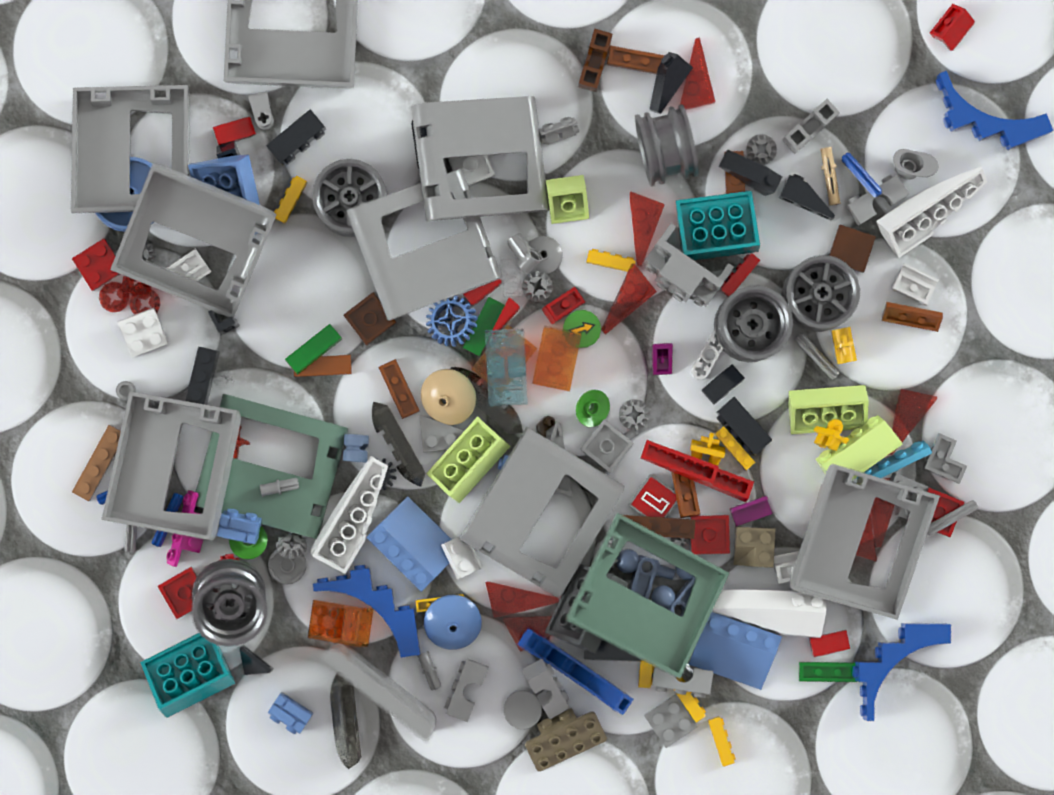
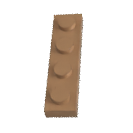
M108 425L72 493L87 501L91 500L116 454L120 430Z

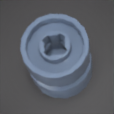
M344 434L346 449L343 450L342 461L366 463L368 452L365 448L369 445V436Z

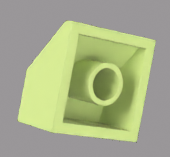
M584 175L546 180L551 224L589 219Z

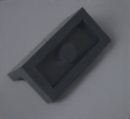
M213 310L208 311L217 331L221 334H225L240 326L234 317L221 322L216 312Z

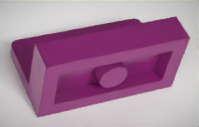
M763 496L729 509L736 527L772 514L768 503V496Z

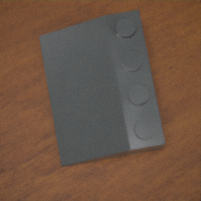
M580 564L565 588L545 633L581 649L596 653L602 639L566 620L590 569L589 566ZM607 573V578L627 587V582L614 574ZM584 593L581 599L582 602L585 601V598L588 593Z

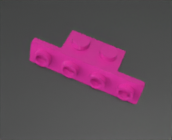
M188 490L183 498L181 513L201 514L194 512L199 495L197 492ZM173 533L172 546L166 556L167 564L177 567L182 549L200 553L204 539Z

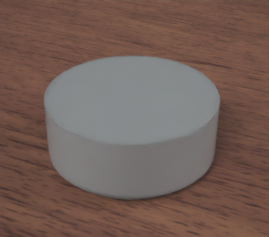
M128 381L120 382L116 387V394L122 400H128L129 392L136 393L134 384Z

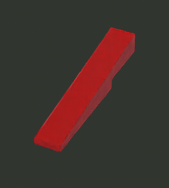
M649 440L646 441L640 459L745 503L749 499L754 481L721 470L717 465Z

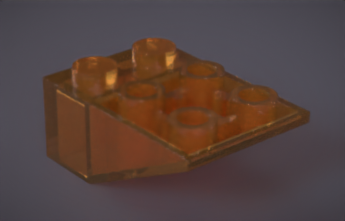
M313 600L308 638L356 647H368L374 609Z

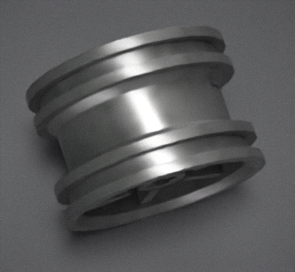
M682 104L678 105L676 110L673 106L669 107L668 115L652 118L649 112L644 113L642 118L639 114L635 115L638 143L646 176L651 187L655 186L657 181H659L660 185L664 184L666 176L681 173L684 179H687L689 174H692L694 177L699 175L694 139L686 110Z
M355 159L338 160L324 168L318 175L312 192L314 208L326 227L334 233L346 237H356L347 210L368 203L366 200L368 195H372L373 200L388 195L382 178L377 171L369 164ZM339 178H343L345 180V183L343 185H339L337 183V180ZM358 178H363V185L357 184ZM348 193H352L355 196V199H352L351 202L345 198V196H348ZM331 194L335 196L333 202L328 201V196ZM339 211L344 212L343 218H338L337 213Z
M819 255L801 262L789 273L784 281L782 297L790 307L794 324L811 332H823L839 326L853 315L860 299V286L858 278L848 264L832 256ZM812 272L817 273V279H811L810 275ZM830 276H836L837 280L835 283L830 282ZM799 287L805 288L804 294L798 292ZM821 288L823 289V292L826 293V295H824L822 298H820V294L817 293V291H820ZM842 294L843 300L838 301L836 295ZM806 305H810L812 307L811 312H807L805 310ZM826 308L831 310V314L828 316L824 314Z
M748 286L730 295L719 306L714 319L717 343H720L723 351L730 357L743 362H758L776 354L788 342L793 327L792 313L785 299L776 291L763 286ZM751 302H755L757 304L756 309H752L750 307ZM735 310L740 312L739 317L733 316ZM768 312L773 314V318L771 320H769L766 316ZM751 320L753 324H756L753 330H751L750 326H747V323L751 322ZM734 329H737L739 331V335L737 337H734L732 335V331ZM768 331L772 333L770 339H767L765 336ZM750 340L755 341L754 347L748 346Z
M224 559L211 563L198 574L192 590V616L198 632L209 642L227 647L238 646L255 638L262 630L267 617L265 583L259 572L250 564L241 560ZM232 584H236L237 588H233ZM251 595L252 599L246 598V596ZM208 603L213 604L211 608H208L206 605ZM243 612L246 613L244 617H239Z

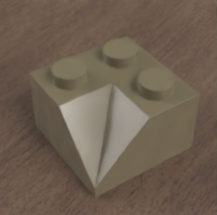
M735 527L733 565L774 567L775 529Z

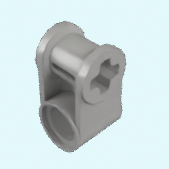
M268 92L248 95L258 127L262 130L270 129L273 126L274 120ZM263 116L267 118L266 123H262Z

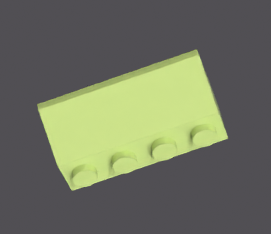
M866 386L789 391L788 408L791 434L816 433L813 431L815 426L827 428L829 421L832 419L840 420L843 424V430L860 428L868 420L869 400Z
M877 415L868 419L860 428L854 429L847 436L849 439L847 444L841 443L837 451L825 450L815 460L824 474H826L831 464L863 473L903 444L889 425Z
M477 416L426 474L452 499L460 503L511 446Z

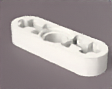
M715 331L711 333L691 369L692 376L695 379L702 380L709 375L723 350L720 343L717 344V347H720L719 351L714 346H709L710 342L714 344L716 341L714 337ZM707 349H712L715 352L714 359L707 360L704 353ZM700 359H702L706 363L711 364L710 367L705 365L703 369L705 375L701 374L700 376H697V371L695 369L696 367L700 368L703 364L702 362H699Z

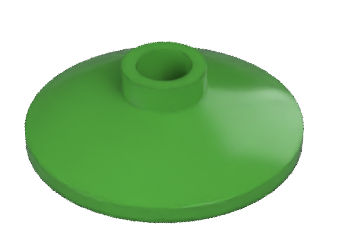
M593 389L585 392L579 398L576 405V416L581 424L587 427H596L607 418L610 410V402L607 395L600 390Z
M261 526L256 544L229 539V545L236 556L242 559H254L260 556L266 549L267 534Z

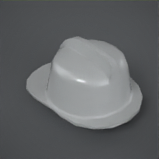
M901 149L895 152L893 156L895 171L904 179L930 177L939 168L936 158L927 153Z

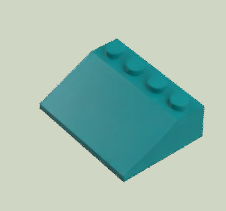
M752 191L676 200L681 252L692 260L759 252L760 240Z
M200 633L140 662L157 707L166 718L236 684L219 646L209 642Z

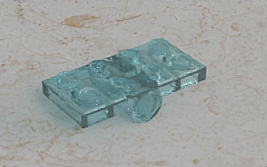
M524 329L485 331L489 407L527 405Z

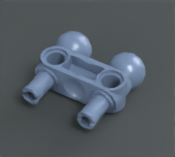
M632 549L622 550L617 557L618 562H616V565L620 571L624 573L633 572L628 589L647 599L656 576L673 580L675 576V569L660 565L656 559L638 555ZM648 561L651 564V568L649 571L644 572L642 564Z
M676 567L678 576L688 581L676 595L669 586H658L652 592L651 599L652 602L675 613V606L679 605L682 609L679 616H682L693 588L695 577Z

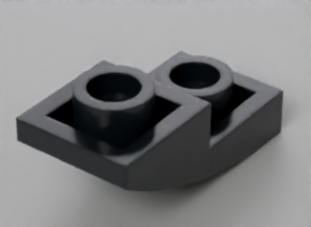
M732 364L706 385L702 392L715 405L728 395L733 388L739 385L745 377Z

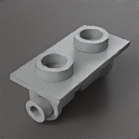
M565 117L559 123L543 125L539 129L543 144L547 143L548 145L560 141L559 133H562L563 139L575 136L579 132L578 125H575L578 124L576 119Z

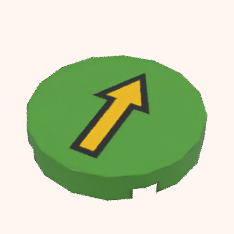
M577 310L565 319L563 333L567 342L578 348H588L599 339L601 324L597 316L592 312Z

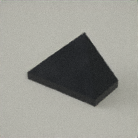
M245 645L241 646L239 650L245 675L263 674L273 671L274 668Z

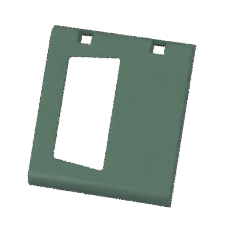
M223 394L219 407L237 410L240 412L241 417L319 438L312 479L233 458L221 513L224 510L227 511V509H235L238 513L244 515L246 513H254L258 518H262L261 524L316 539L321 530L342 455L344 434L348 433L349 428ZM213 431L195 491L199 494L195 506L202 508L205 506L219 440V433ZM331 446L338 448L335 459L328 457ZM292 478L298 479V489L282 492L280 495L279 493L263 497L261 495L260 484L273 483L278 479L279 481ZM315 504L322 506L319 516L312 515Z
M616 513L566 620L672 676L681 678L730 573ZM613 538L614 540L611 546L608 547L607 545L610 539ZM627 541L695 577V582L682 616L607 578L608 571ZM584 593H588L585 598V601L582 602L581 599Z

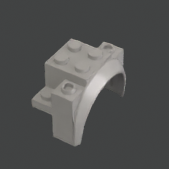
M671 223L643 264L646 265L645 268L649 272L656 274L657 277L654 280L657 282L656 285L664 291L668 290L671 292L676 300L687 302L688 299H693L692 301L698 306L706 307L734 266L728 263L719 277L709 272L667 242L676 228ZM666 256L669 258V260L667 261V263H665V259H664V258H666ZM701 281L704 282V285L698 286Z

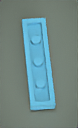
M924 440L918 441L905 450H899L894 455L883 458L863 473L882 478L932 454V451Z

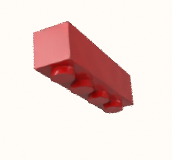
M753 253L747 254L743 258L745 261L742 264L739 263L736 267L737 271L735 273L732 272L728 276L729 280L727 282L724 281L720 291L726 296L732 295L761 261Z

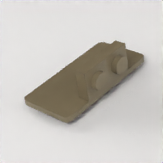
M570 708L551 719L547 718L537 723L541 735L525 742V747L536 770L540 772L605 742L607 737L595 712L591 711L576 718L573 709Z

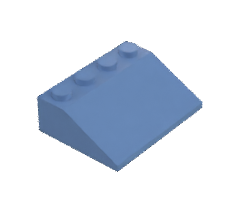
M249 155L229 156L188 165L192 178L260 205Z
M408 496L366 537L421 592L449 564L441 545L452 539Z
M711 612L691 655L689 665L713 671L714 674L761 690L776 656L782 636Z

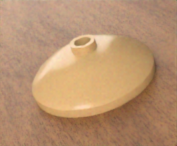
M441 369L433 372L424 381L421 388V401L431 418L447 425H456L467 420L473 413L476 406V393L472 383L462 373L452 369Z

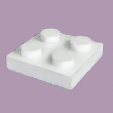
M154 308L118 321L132 357L168 344Z

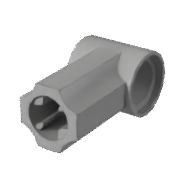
M521 233L514 235L507 241V245L518 259V267L523 272L531 273L542 261L541 254L536 249L530 247Z

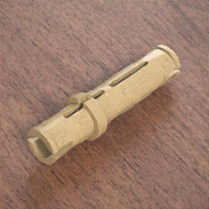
M832 147L821 148L823 163L821 169L824 170L829 206L838 205L841 202L835 171L837 165L834 164Z

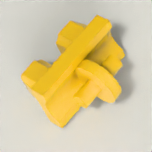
M851 328L831 330L837 364L857 361Z
M838 419L830 420L827 428L815 426L813 430L818 434L814 443L821 448L826 449L828 447L833 451H837L840 444H847L849 439L839 435L843 430V424Z
M710 432L709 437L701 436L700 441L692 439L690 444L691 456L702 459L703 453L710 455L708 462L718 466L721 458L725 456V447L719 446L720 440L713 439L714 433Z

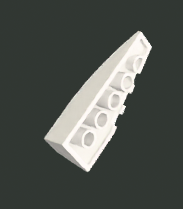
M979 167L942 181L908 199L876 221L882 236L898 258L930 238L934 234L933 230L939 224L943 225L947 221L946 218L953 211L957 212L961 208L962 202L966 198L970 199L987 183L983 169Z
M372 456L369 458L335 507L309 551L313 557L346 574L365 542L366 533L372 520V514L378 501L377 498L382 488L388 465Z
M722 590L712 612L730 618L734 617L742 622L752 623L766 630L777 631L781 635L821 638L826 616V599L792 591Z

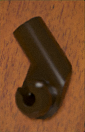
M551 416L544 417L536 425L537 433L547 438L546 432L555 425V419Z

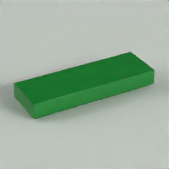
M488 297L475 322L477 327L472 328L475 333L469 334L470 340H466L463 346L464 349L480 357L505 306L504 304Z
M329 324L285 358V361L298 375L339 343L342 337Z
M799 662V681L857 682L852 675V668L855 666V662Z

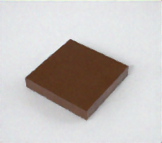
M839 224L829 256L842 260L852 270L864 273L876 236Z
M374 292L343 315L366 346L397 323L395 319L387 320L381 301Z

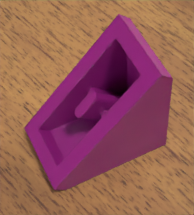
M672 343L652 345L653 375L672 374Z

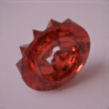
M123 276L122 288L130 295H143L152 288V286L142 282H137L134 285V282L137 280Z
M110 282L105 284L100 290L98 299L105 310L119 312L128 305L130 294L123 284ZM117 290V296L121 299V301L114 300L111 303V298L107 295V293L114 294V292H116Z
M141 288L132 294L130 309L134 315L150 309L149 307L142 308L139 298L143 300L148 298V303L155 309L156 314L158 313L161 305L160 298L155 291L149 288Z

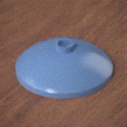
M446 595L438 598L428 607L424 616V629L428 638L435 645L449 650L461 649L470 645L478 637L482 626L481 614L477 606L468 598L460 595ZM450 626H456V629L452 630Z

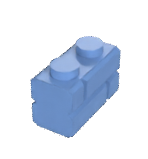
M235 509L224 510L220 517L217 536L256 544L259 538L262 518H258L254 513H246L244 515L238 513Z
M282 692L268 711L271 715L269 717L271 720L278 724L280 722L287 725L286 729L293 734H296V732L300 734L314 714Z

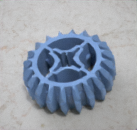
M455 295L453 301L449 297L447 301L441 300L440 304L437 302L433 303L436 308H429L432 315H426V318L431 320L426 322V325L431 327L428 329V333H434L432 338L434 340L438 339L439 344L444 342L446 347L450 345V342L453 347H456L457 341L463 345V338L469 341L468 333H475L471 327H477V324L472 321L478 319L476 315H472L476 310L474 308L470 309V302L466 303L465 298L459 300V297ZM453 307L462 308L466 316L456 315ZM446 309L445 316L439 318L441 312ZM451 317L455 319V321L452 322V327L451 324L448 323V321H451ZM465 324L464 328L457 333L458 327ZM438 326L448 327L450 336L442 334Z

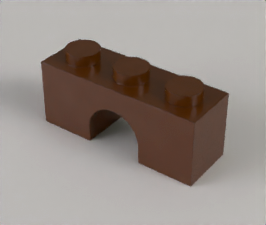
M594 28L587 58L580 77L579 88L597 92L611 44L612 33Z

